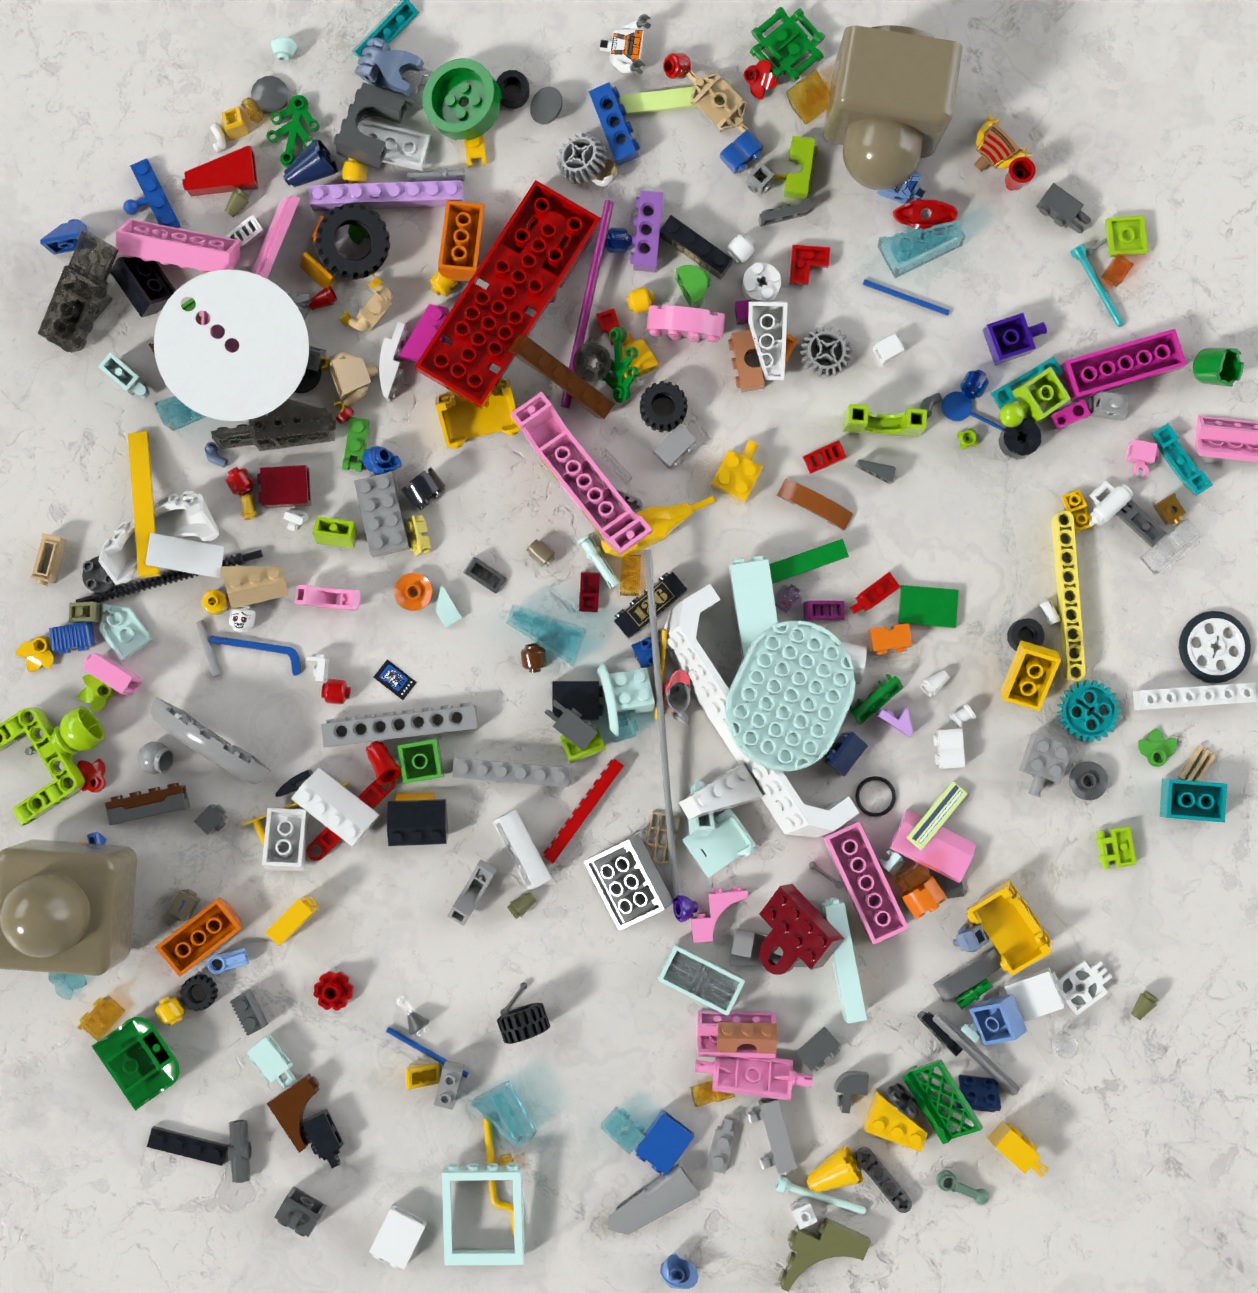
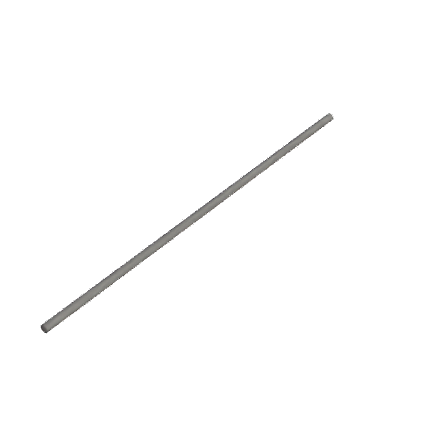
M644 550L672 896L676 897L679 895L652 557L651 550Z

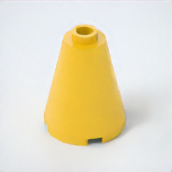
M846 1145L841 1146L808 1174L806 1181L811 1191L814 1190L818 1193L863 1182L862 1171H858V1162L850 1148L846 1147Z

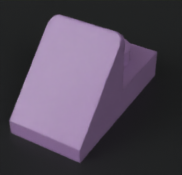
M907 707L902 709L897 718H895L896 714L889 709L885 711L879 710L876 715L877 718L907 737L913 735Z

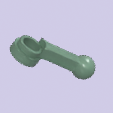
M949 1170L941 1171L936 1177V1183L943 1191L952 1190V1192H959L973 1198L980 1205H984L989 1201V1193L985 1189L976 1190L958 1182L956 1176ZM951 1178V1183L944 1186L945 1179Z

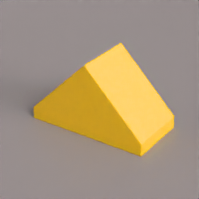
M239 107L221 113L223 127L231 140L249 134Z
M437 1063L409 1064L406 1069V1089L408 1090L439 1084L440 1065Z

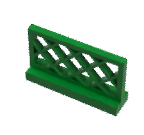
M941 1059L919 1067L917 1065L912 1066L902 1076V1079L942 1144L949 1143L953 1138L983 1129L982 1124ZM935 1067L940 1069L942 1076L933 1072ZM921 1072L928 1075V1081L925 1080ZM932 1078L941 1082L940 1087L932 1083ZM945 1084L951 1087L952 1093L944 1089ZM931 1089L939 1093L938 1097L934 1095ZM942 1096L950 1098L951 1103L942 1100ZM955 1101L962 1105L963 1110L954 1106ZM942 1106L949 1109V1114H946ZM953 1112L962 1116L961 1121L952 1117ZM966 1118L972 1121L973 1127L965 1123ZM952 1123L960 1126L959 1131L955 1129Z

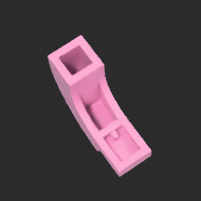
M297 585L295 604L355 611L358 610L361 602V591Z

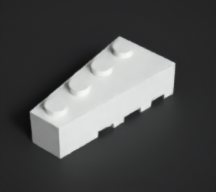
M742 763L688 796L679 804L687 818L693 819L753 802L763 797L746 766Z

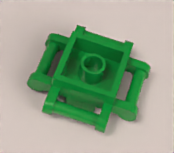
M779 7L775 10V14L763 24L751 30L753 37L759 44L752 47L750 54L753 57L756 56L759 61L771 60L775 66L772 64L770 72L775 75L776 79L781 75L787 74L795 82L816 61L819 62L824 58L822 52L816 46L824 40L825 35L822 32H818L804 16V11L801 8L789 17L785 10ZM780 19L783 23L765 38L762 34ZM796 21H799L814 38L810 41L808 39V35L795 23ZM809 54L812 55V56H810L806 61H804L799 67H797L795 70L792 69V68H794L798 63H800L804 58H806Z

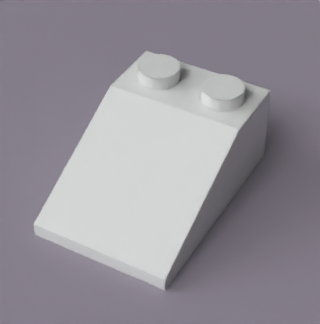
M267 808L262 866L265 870L304 871L307 831L306 810Z

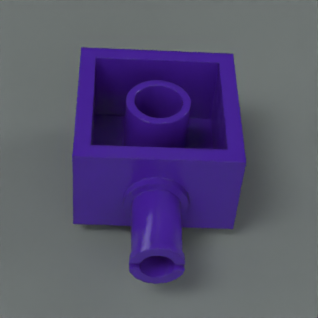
M1020 313L987 324L983 329V333L994 365L1031 354L1036 349L1032 338L1047 333L1045 323L1041 322L1028 327L1024 313Z

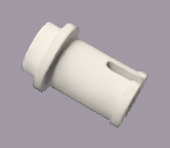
M1052 600L1040 605L1047 618L1046 622H1049L1050 626L1061 621V615H1058Z

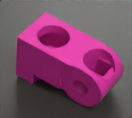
M1083 399L1052 414L1051 418L1058 430L1088 418L1091 413Z

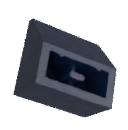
M852 731L843 732L836 740L838 742L835 748L831 747L824 756L827 758L824 762L842 776H846L868 747Z

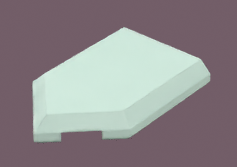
M103 604V615L99 631L120 661L126 660L153 640L131 608Z

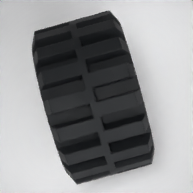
M660 381L659 384L655 382L650 388L647 387L645 389V393L641 396L640 413L647 427L650 426L652 430H659V432L663 433L666 430L670 432L680 423H683L688 408L687 397L684 396V391L680 390L678 385L674 386L669 381L668 383ZM665 397L673 401L675 410L671 415L662 417L654 413L652 404L658 398Z
M531 1003L502 1014L497 1019L503 1041L507 1044L533 1038L550 1028L543 1003Z

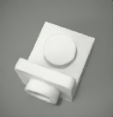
M312 654V657H307L306 661L317 662V666H314L313 676L316 677L315 681L327 682L329 659H325L322 654Z

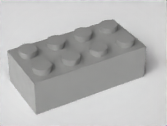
M389 472L354 480L370 555L375 558L411 549L394 474Z

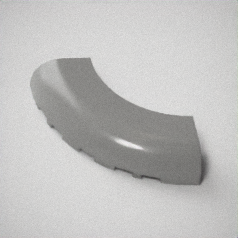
M158 697L154 699L151 706L153 720L179 741L206 759L252 784L260 783L270 773L271 770L254 755L234 744L231 746L229 742L201 725L200 722L184 710Z

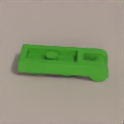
M350 417L345 455L342 463L343 470L355 469L356 472L363 471L362 456L366 451L370 420ZM351 456L358 457L357 462L351 461Z

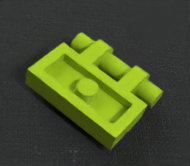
M1130 826L1109 829L1110 837H1105L1104 830L1096 831V845H1099L1100 851L1099 862H1102L1103 869H1110L1109 861L1113 860L1117 868L1137 865ZM1106 844H1112L1113 854H1108Z

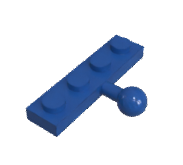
M146 158L130 165L145 197L136 201L133 199L126 200L123 205L124 211L129 215H134L140 207L149 204L159 225L180 228L181 225L148 159Z

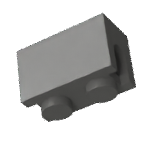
M680 423L653 450V454L668 469L672 466L675 468L682 462L683 459L681 457L685 453L690 454L696 448L695 443L697 439Z

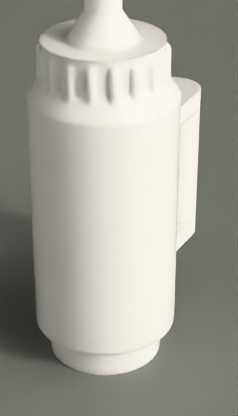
M1107 481L1102 482L1088 496L1097 505L1090 514L1091 522L1089 525L1097 524L1101 526L1108 522L1131 500L1133 496L1131 489L1124 484L1114 488ZM1106 489L1111 491L1101 502L1097 499Z

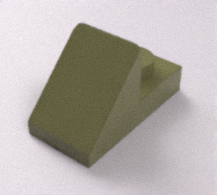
M97 602L69 603V622L100 623L101 605Z

